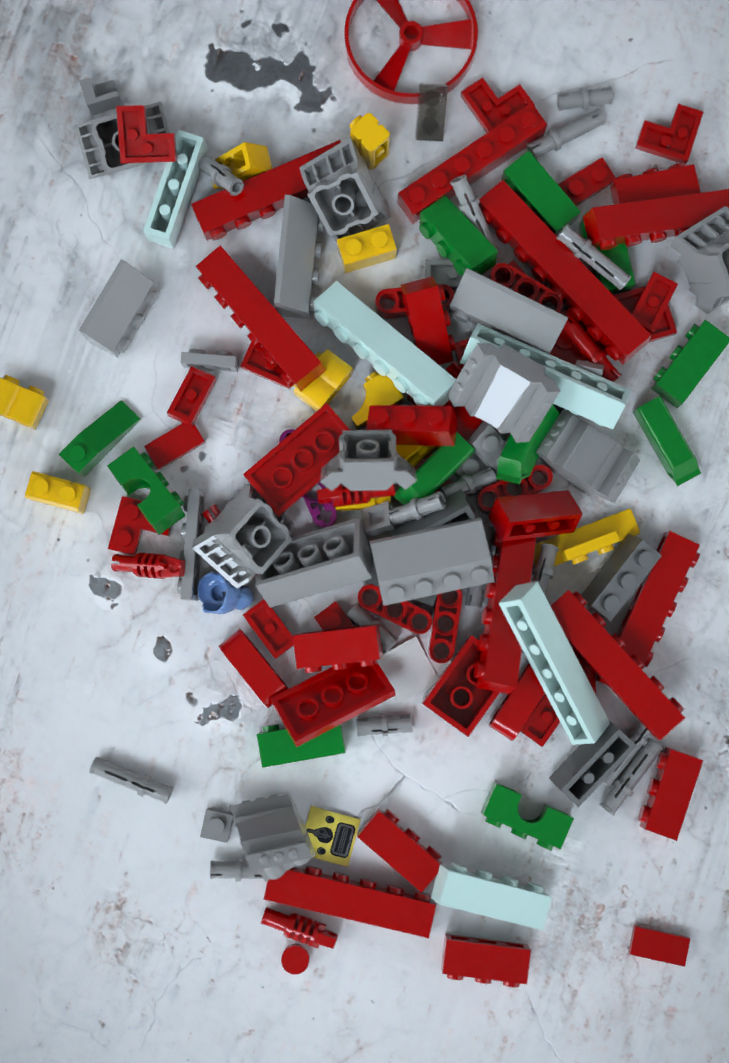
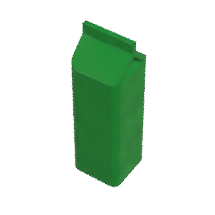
M661 396L645 403L632 412L665 471L676 483L677 487L701 474L696 457Z
M553 404L529 442L516 443L512 434H510L498 458L496 479L520 484L522 479L530 476L539 457L536 451L559 416V412Z
M456 432L455 446H440L415 471L417 481L406 490L400 487L394 497L402 505L410 503V500L413 498L421 499L435 494L475 453V449Z

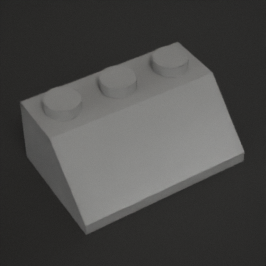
M121 259L79 331L90 343L118 358L120 353H125L131 343L130 336L134 329L138 330L141 327L145 318L143 314L147 307H151L158 297L156 284Z

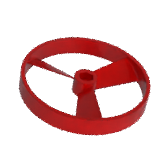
M364 0L352 1L345 21V51L354 74L372 93L395 103L422 104L436 100L452 91L468 73L474 60L478 40L477 19L469 0H457L468 17L467 20L423 27L415 21L407 20L398 0H376L400 28V45L374 81L361 70L350 48L349 31L352 19ZM421 45L471 50L463 68L444 85L421 93L395 91L409 52L418 50Z

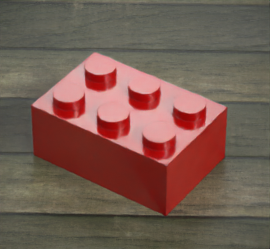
M472 635L468 636L421 702L467 737H469L500 693L477 688L478 678H474V670L477 661H480L481 651H478L479 640Z

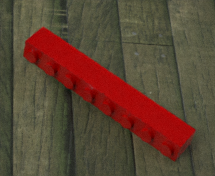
M504 180L479 199L480 203L478 205L487 224H490L496 230L495 233L498 239L504 244L508 243L513 248L516 258L521 263L526 262L530 266L532 274L539 282L542 283L544 281L551 290L561 297L576 321L581 320L587 327L589 335L595 341L600 340L606 347L607 354L614 361L618 360L624 365L648 344L651 334L589 269L574 256L568 247L556 239L557 236Z

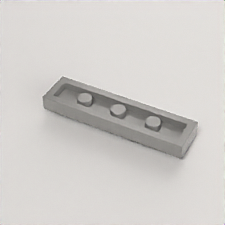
M189 489L188 496L184 497L183 505L184 512H187V518L181 530L182 539H185V545L179 559L185 560L184 577L178 579L177 591L178 594H181L182 600L198 601L196 589L200 574L201 556L192 549L194 539L203 534L204 516H202L205 507V492L200 489Z

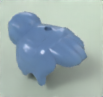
M218 571L207 573L198 580L196 590L199 600L203 603L202 611L205 613L226 614L234 609L244 610L254 600L253 592L248 586L243 585L236 589Z

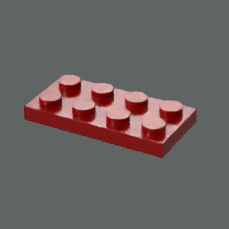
M326 403L243 475L280 517L320 483L321 468L339 453V437L343 434V431H350V429Z
M360 662L349 663V668L333 670L331 667L270 699L295 746L298 747L396 696V693L378 662L376 665L360 666Z

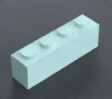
M181 130L177 131L175 137L177 161L166 163L143 230L148 241L173 249L201 171L198 167L202 157L206 156L208 150L203 137Z
M451 863L450 867L440 864L431 898L439 905L539 930L544 929L552 900L550 895L543 892L544 887L530 882L527 883V887L518 884V880L507 876H502L501 880L492 878V873L477 869L476 873L468 872L467 867L457 863Z

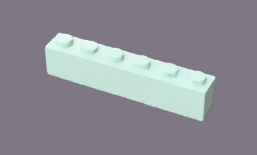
M338 281L314 300V316L318 323L322 326H328L334 331L335 336L341 342H347L353 347L355 353L361 359L366 358L371 362L380 375H386L390 378L400 392H406L414 399L417 406H444L450 400L447 394L456 379Z
M477 324L470 336L460 362L461 364H466L477 343H491L498 348L504 343L546 367L544 375L553 379L560 390L553 404L567 409L575 415L590 419L600 426L614 429L626 405L631 389L481 324Z
M538 581L516 585L499 602V605L572 745L595 743L609 726L610 722Z

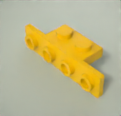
M627 509L575 529L574 533L561 534L535 544L533 561L535 566H537L542 548L541 545L551 544L559 549L554 566L570 560L575 565L588 560V553L597 550L598 554L601 555L614 550L613 544L623 541L627 534L633 536L640 534V530L632 510Z

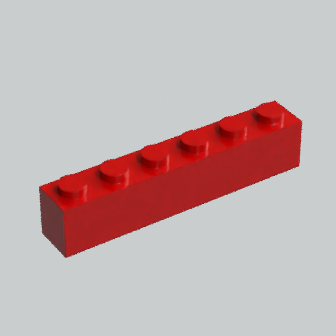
M533 103L529 104L398 192V205L413 225L420 220V212L444 196L449 200L456 196L453 186L450 184L453 179L466 175L469 185H472L527 148L528 143L543 137L548 124Z
M341 141L333 142L243 181L244 188L236 196L231 195L224 189L192 203V209L206 241L210 239L213 241L219 240L233 229L242 230L250 226L252 221L256 219H268L274 216L277 210L284 208L285 195H291L302 200L307 198L308 189L303 181L299 167L338 145Z
M729 189L593 207L583 216L587 238L592 241V245L595 248L600 247L601 250H609L616 247L617 244L624 243L626 247H631L645 240H650L651 243L662 242L667 237H676L724 206L729 208Z
M221 245L196 265L201 274L198 277L199 281L207 290L211 287L217 293L214 296L216 301L223 309L229 307L232 310L233 314L230 317L240 329L245 326L250 333L247 337L256 348L262 346L267 353L263 356L271 366L275 368L278 365L283 370L280 376L290 388L295 385L301 392L326 371L320 360Z
M496 530L494 532L492 545L496 546L495 555L491 556L494 582L487 583L485 597L489 599L488 607L484 608L481 623L485 624L484 634L480 635L478 641V651H481L480 661H477L474 670V678H478L477 688L510 694L517 688L522 647L506 619L499 602L516 585L531 582L536 537L501 541Z
M667 531L663 534L656 549L662 556L640 583L617 632V635L626 645L623 648L630 657L633 654L636 655L646 668L653 658L654 653L651 652L655 641L659 642L665 632L663 624L666 617L670 618L676 609L677 603L674 600L678 592L682 593L688 583L689 578L685 576L690 567L694 568L700 557V553L697 552L699 544L672 531ZM597 675L596 681L599 682V683H601V684H603V685H605V686H608V685L599 677V675Z
M567 590L551 605V608L568 642L656 740L661 741L686 718L681 713L685 709L674 697L669 700L662 692L665 687L655 676L649 678L642 670L645 668V665L636 655L633 654L630 657L623 648L626 645L617 634L610 635L603 628L607 625L606 622L596 612L591 614L584 607L587 604L586 600L577 591L572 594L570 590Z
M306 866L305 869L293 867L287 870L281 877L267 881L263 900L424 938H429L436 901L431 899V895L428 893L415 891L414 895L404 893V888L388 885L387 888L376 886V881L361 878L360 882L349 880V875L340 872H333V875L323 874L321 868Z

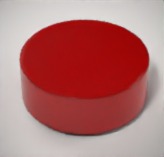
M292 944L283 951L281 964L286 972L297 975L307 969L310 956L304 946Z

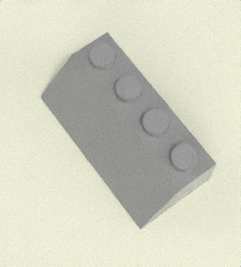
M285 195L274 306L282 317L310 319V311H314V300L316 299V295H312L313 285H318L319 269L315 268V259L321 258L322 242H317L318 232H323L324 225L312 203L291 195Z
M468 268L464 272L449 308V312L453 313L452 317L460 322L467 323L469 321L476 325L481 324L550 354L568 317Z
M355 518L292 537V541L266 571L256 576L255 586L270 608L372 579V556L361 518Z
M481 517L370 541L384 606L494 582L492 562Z

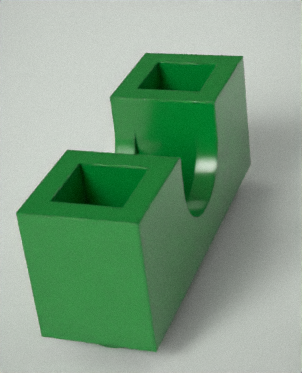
M132 447L108 464L107 467L128 496L141 488L150 489L148 497L137 506L157 534L160 535L186 516L181 508L184 502L176 491L172 493L168 491L166 486L169 483L160 471L156 474L151 469L154 464L145 452L140 454L135 447Z
M493 782L481 810V813L486 816L485 822L498 828L502 824L512 828V834L526 839L528 835L538 839L537 845L552 851L553 846L561 850L574 818L565 812L544 804L538 817L531 820L523 819L518 813V804L522 795L513 789Z

